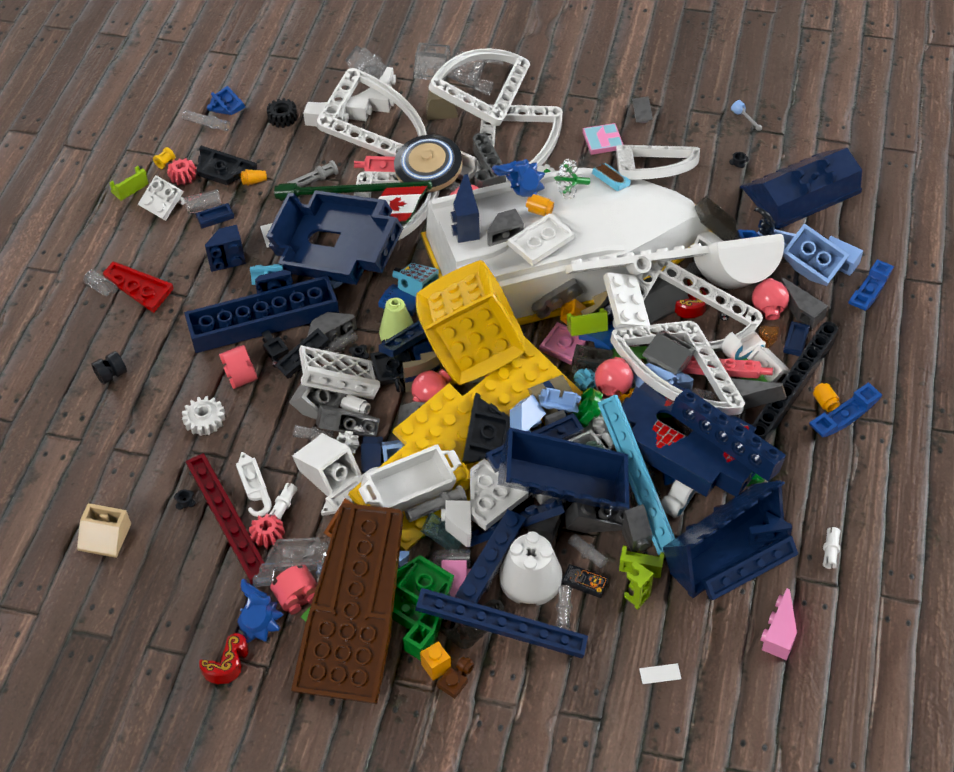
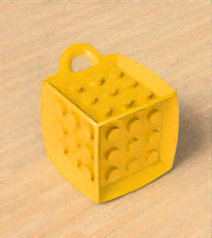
M479 260L458 268L417 292L416 310L418 318L435 354L446 369V373L451 377L452 381L449 383L452 386L455 384L462 385L486 376L525 353L526 345L521 327L501 286L484 261Z

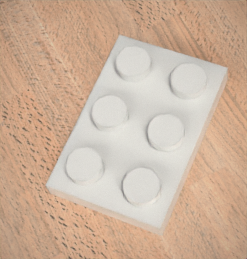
M549 213L508 239V246L533 266L575 239V233Z
M606 273L603 278L616 327L626 328L650 325L637 275Z

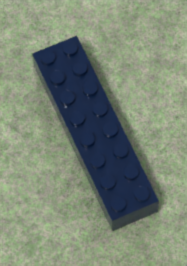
M327 275L184 312L195 353L260 337L262 336L261 333L269 330L272 334L310 324L312 320L326 312L339 313L335 293Z

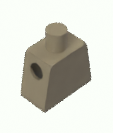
M428 90L426 102L427 120L458 118L457 106Z

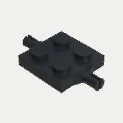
M408 349L395 357H389L381 352L370 353L377 380L380 381V386L395 384L397 392H400V390L401 392L404 391L402 363L411 361Z

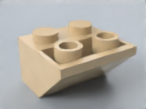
M88 503L80 519L78 551L117 558L131 526L127 510Z

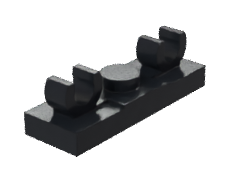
M317 328L278 361L275 366L287 379L292 378V375L297 371L299 372L302 367L299 353L301 345L322 350L328 347L331 341ZM307 354L311 359L314 358L311 354Z

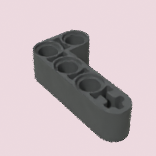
M484 133L475 134L473 136V152L483 169L477 171L474 175L475 186L483 188L505 183L506 175L499 177L492 170L494 165H502L503 163L488 136Z

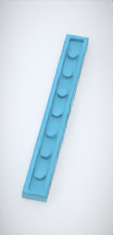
M613 395L598 402V406L616 451L628 454L629 483L638 506L643 504L646 509L652 531V541L658 555H660V552H664L663 547L674 540L675 536L618 395Z

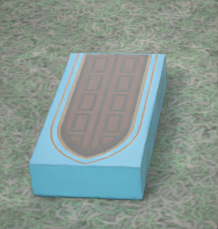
M606 163L593 168L592 174L616 191L630 186L631 180L622 176L617 170Z

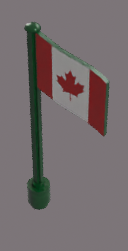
M428 180L421 182L301 188L296 183H283L274 187V195L276 199L284 201L288 193H294L298 198L300 195H313L315 190L331 193L384 191L378 199L387 201L393 210L390 215L391 217H397L401 224H407L414 215L427 189H432V182Z

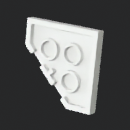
M483 459L470 469L471 520L486 531L504 516L507 509L511 511L527 499L529 492L497 485L499 471L495 473L489 462Z

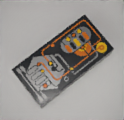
M569 564L562 579V585L602 598L609 578Z

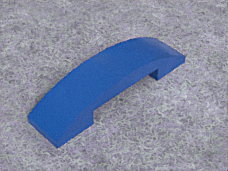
M877 259L870 269L869 275L859 290L855 291L848 304L865 311L869 309L886 284L894 266Z
M868 382L856 390L852 398L830 413L826 414L824 412L812 420L809 425L822 437L832 435L866 413L882 397V394Z

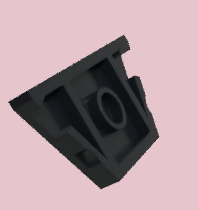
M202 145L199 147L200 156H198L197 175L229 185L241 178V171L257 169V163Z
M475 393L462 458L464 464L479 462L483 459L487 460L485 457L487 452L505 444L507 431L510 427V417L504 412L499 411L492 403L489 405L481 399L479 393Z

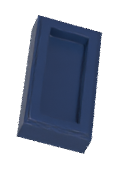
M229 203L195 213L201 229L234 219Z
M791 321L783 353L795 356L801 355L810 325Z

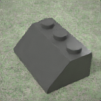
M667 270V274L670 277L676 276V272L674 270ZM649 277V278L645 279L644 281H645V282H651V281H652V278ZM658 277L644 300L650 325L673 314L676 301L689 299L687 292Z

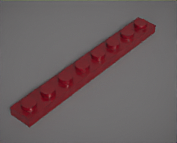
M202 453L186 460L189 471L250 583L253 584L270 576L265 562L205 454Z

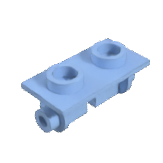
M546 387L541 390V395L538 394L540 406L546 409L555 408L568 413L579 412L577 403H580L581 396L577 393L564 391L562 397H559L560 390Z

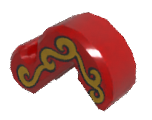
M690 279L687 280L688 286L693 285ZM704 287L699 289L701 294L707 295ZM687 293L689 299L676 301L675 313L680 317L696 318L706 312L707 304Z
M234 633L227 637L221 663L199 660L200 670L207 681L215 684H227L237 679L242 667L239 657L245 658L248 655V645L245 637L240 633Z

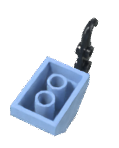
M754 208V212H758L763 216L758 225L759 230L757 233L759 236L782 234L784 237L783 257L795 271L808 280L827 286L848 259L850 254L805 223L796 234L776 230L775 221L772 216L762 208Z

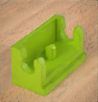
M136 166V174L126 178L119 184L114 185V181H111V193L122 201L147 186L149 183L146 171L143 168L140 169L139 166Z
M600 308L597 313L573 316L569 313L567 314V330L571 336L608 331L607 311L604 308Z
M623 545L619 571L632 573L631 564L636 561L654 573L653 577L661 578L665 553L660 552V557L627 551V546Z
M634 561L631 564L632 573H626L627 578L631 581L629 588L634 591V595L631 596L629 593L624 592V597L634 604L636 609H639L651 596L654 573Z

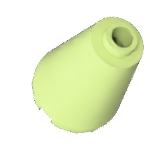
M391 298L386 302L379 330L381 341L384 339L386 341V339L414 324L404 301L400 298Z

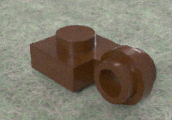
M462 657L456 665V668L459 670L455 671L450 667L437 682V687L455 699L468 683V678L463 675L464 673L469 675L473 670L475 664L472 662V659Z

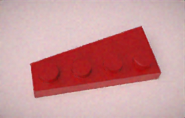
M114 261L103 272L106 280L153 313L174 289L172 283Z

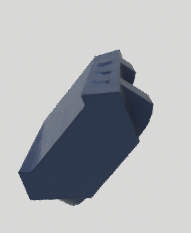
M287 270L259 275L255 279L257 293L292 285L293 282L291 272Z

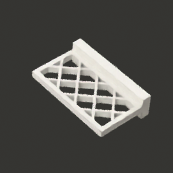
M300 346L299 353L303 372L301 385L374 399L380 388V381L375 379L371 360ZM307 354H311L314 358L311 359ZM316 361H319L324 366L321 367L318 363H316ZM334 365H337L342 370H338ZM359 365L366 366L367 369L364 370V369H363L361 366H359ZM354 368V369H355L356 371H358L360 374H356V373H355L353 370H351V369Z

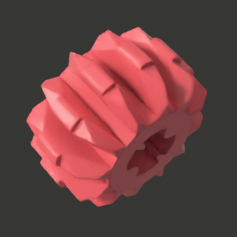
M179 158V160H173L171 164H168L167 174L172 183H176L178 186L184 184L185 186L186 183H191L192 180L196 179L197 170L192 160H187V158L181 160Z
M266 513L265 517L262 518L258 515V520H252L249 533L253 543H256L259 548L263 545L266 549H268L269 545L276 547V542H282L285 530L281 519H277L276 515L269 517Z

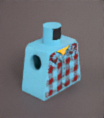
M410 263L404 269L396 267L392 276L398 279V288L416 297L417 292L438 279L439 269Z

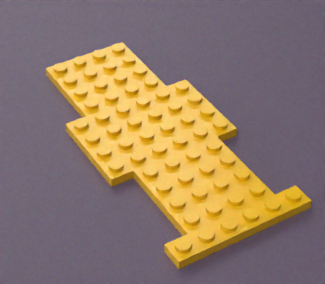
M524 336L526 351L521 356L490 373L464 396L450 383L447 384L394 428L392 433L405 446L380 467L437 444L441 451L454 450L462 463L475 393H479L481 399L489 405L492 403L499 411L504 412L510 417V409L521 400L530 396L528 388L557 376L563 375L574 393L581 396L583 392ZM541 418L542 422L538 426L531 427L530 431L533 432L544 427L543 419ZM444 455L450 467H454L448 455ZM479 462L465 464L469 470V473L470 469ZM470 479L456 482L452 490L456 489V486L461 485L466 493L467 501H470ZM360 482L348 493V496L357 505H366L358 490L361 487ZM405 510L402 511L404 518L400 549L408 551L441 522V510L412 522L407 520Z

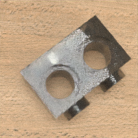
M576 344L572 360V373H576L580 369L585 370V368L591 369L595 373L603 361L614 357V351Z

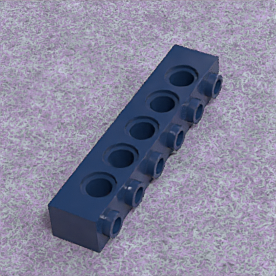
M688 388L675 398L670 415L769 482L780 472L786 457L783 452Z

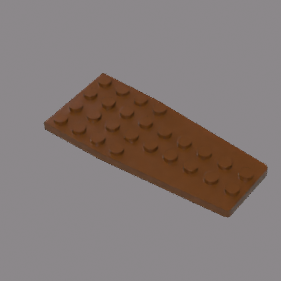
M343 503L340 506L305 624L291 689L292 692L371 704L378 703L391 635L404 514L400 509Z

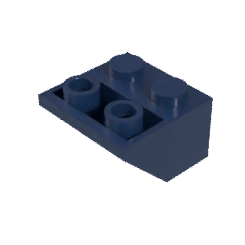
M237 225L219 228L205 244L211 272L246 264Z

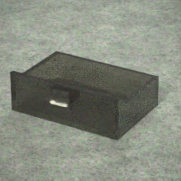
M705 196L694 206L700 222L723 241L741 239L736 228L737 221L710 198Z

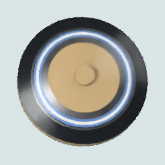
M433 134L422 135L409 140L398 150L394 159V169L400 183L431 180L432 189H427L425 193L435 192L452 184L459 176L463 165L459 147L449 138Z

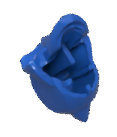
M527 159L522 161L514 160L508 164L494 165L492 167L493 172L497 176L506 175L512 185L510 187L521 197H532L533 194L537 195V192L545 189L544 185L540 182L545 173L537 171V162L529 164Z
M242 579L241 590L248 600L244 609H240L241 614L238 618V625L247 643L255 638L265 642L267 641L268 631L280 630L275 620L282 617L283 613L276 609L277 602H273L267 593L259 591L248 583L246 579Z

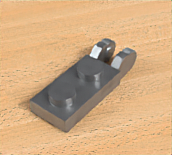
M575 278L544 295L531 308L534 313L536 312L538 318L543 319L548 317L551 311L560 308L584 292Z

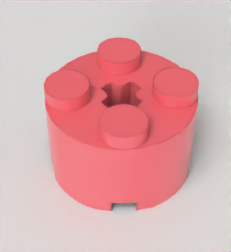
M245 345L219 354L222 363L226 364L224 370L227 377H232L229 381L233 389L258 379Z
M296 565L286 569L276 577V584L273 585L272 583L270 585V590L283 610L291 615L298 613L301 610V606L307 603L312 604L318 583L306 565H302L303 568H298Z

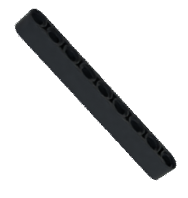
M824 322L821 324L781 382L787 396L786 399L766 404L752 424V426L756 427L755 434L766 442L833 346L838 331L835 323Z

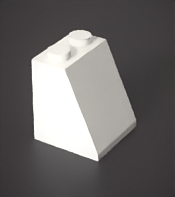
M323 433L292 455L299 471L326 496L331 495L355 477L362 475L350 447Z

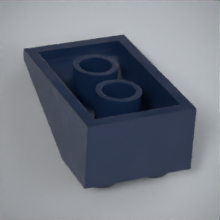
M468 174L463 176L453 202V211L450 212L452 223H454V225H451L452 235L456 236L458 243L480 240L479 210Z

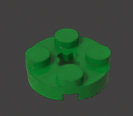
M588 388L582 393L581 403L578 407L579 412H573L583 428L588 426L593 417L596 418L601 413L598 402L601 401L603 393L594 388Z

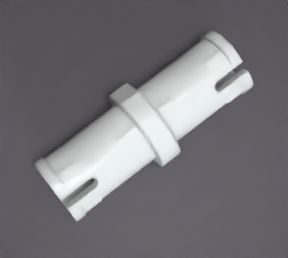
M289 483L285 484L282 493L275 499L276 504L269 513V517L276 515L277 519H281L285 510L289 509L290 501L297 491V487L294 484H290V486Z
M832 527V532L831 528L827 529L826 543L823 545V550L825 551L823 566L827 569H831V566L832 568L837 566L841 531L836 527Z

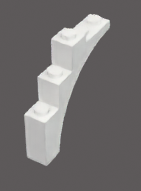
M387 67L379 80L391 87L396 82V75L393 73V68ZM370 87L360 94L350 97L337 119L347 123L349 119L367 121L368 115H371L372 111L389 113L391 106H394V102ZM307 102L303 112L305 125L317 127V118L327 102ZM329 109L327 112L332 114L335 113L336 110ZM336 127L335 129L343 130L344 128Z

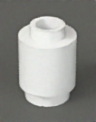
M348 394L346 397H343L340 407L345 410L368 415L371 405L364 399Z

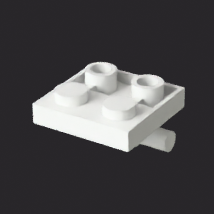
M155 175L138 205L166 221L177 202L184 205L186 199L181 197L184 191Z

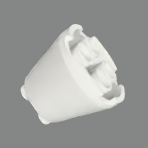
M532 531L515 539L510 546L500 567V585L505 595L518 604H536L537 606L549 602L558 594L561 588L563 573L550 542L537 532Z

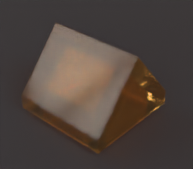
M760 326L758 335L765 341V348H770L777 341L779 327Z

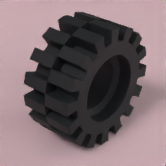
M279 98L277 101L273 100L272 103H269L267 106L269 123L272 126L276 125L278 128L279 126L285 128L284 125L289 127L290 123L293 125L294 121H297V110L294 102L290 99L286 101L285 98H282V100Z

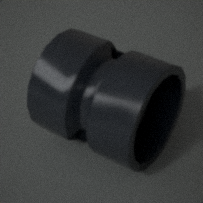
M116 351L106 355L105 360L100 358L91 363L95 375L103 385L113 380V376L119 377L127 372L122 358Z

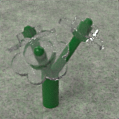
M566 159L560 164L559 173H556L554 177L555 184H558V191L564 199H573L575 197L574 194L577 192L574 187L575 185L590 184V178L577 177L575 174L578 169L576 166L577 162L571 159Z

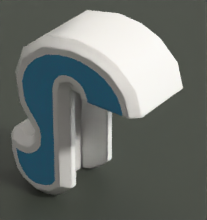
M751 331L739 339L731 332L722 343V351L728 359L743 360L758 345L765 347L766 343L755 331Z
M675 480L669 494L664 496L661 501L664 512L673 518L679 517L696 491Z

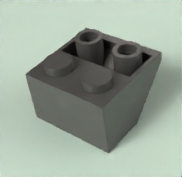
M663 330L657 333L642 356L647 358V362L653 365L658 364L664 370L676 375L687 368L696 348Z

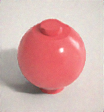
M767 278L755 287L752 293V303L754 308L759 310L762 315L765 313L766 320H776L780 318V313L788 306L789 293L781 282Z
M623 358L607 359L596 369L595 384L598 390L603 393V399L613 395L622 396L632 387L634 380L633 371Z
M443 369L439 372L428 370L420 373L412 383L413 402L426 403L452 381L451 377Z

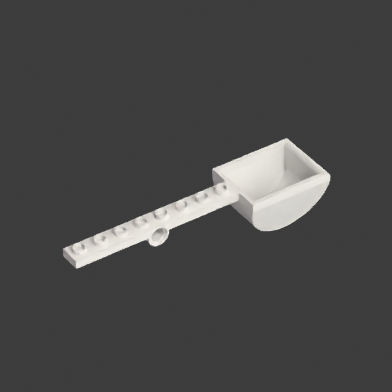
M782 234L716 242L709 246H701V243L690 245V248L686 249L685 246H677L671 251H668V248L658 249L655 253H651V250L641 251L640 255H634V252H630L618 258L617 255L606 256V259L602 260L599 257L589 258L587 262L577 259L572 260L570 265L565 266L566 274L627 266V270L631 275L639 276L648 272L653 262L694 257L697 268L711 283L726 289H738L760 282L776 270L783 256L784 237ZM637 261L641 264V269L637 267Z

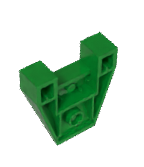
M421 555L398 568L392 617L394 621L409 629V632L403 638L404 649L420 661V652L436 643L443 619L415 611L420 590L424 588L450 595L454 580L453 574Z

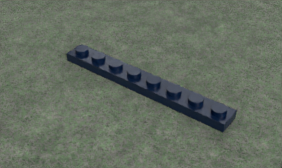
M421 588L415 611L578 658L584 657L588 639L587 635Z

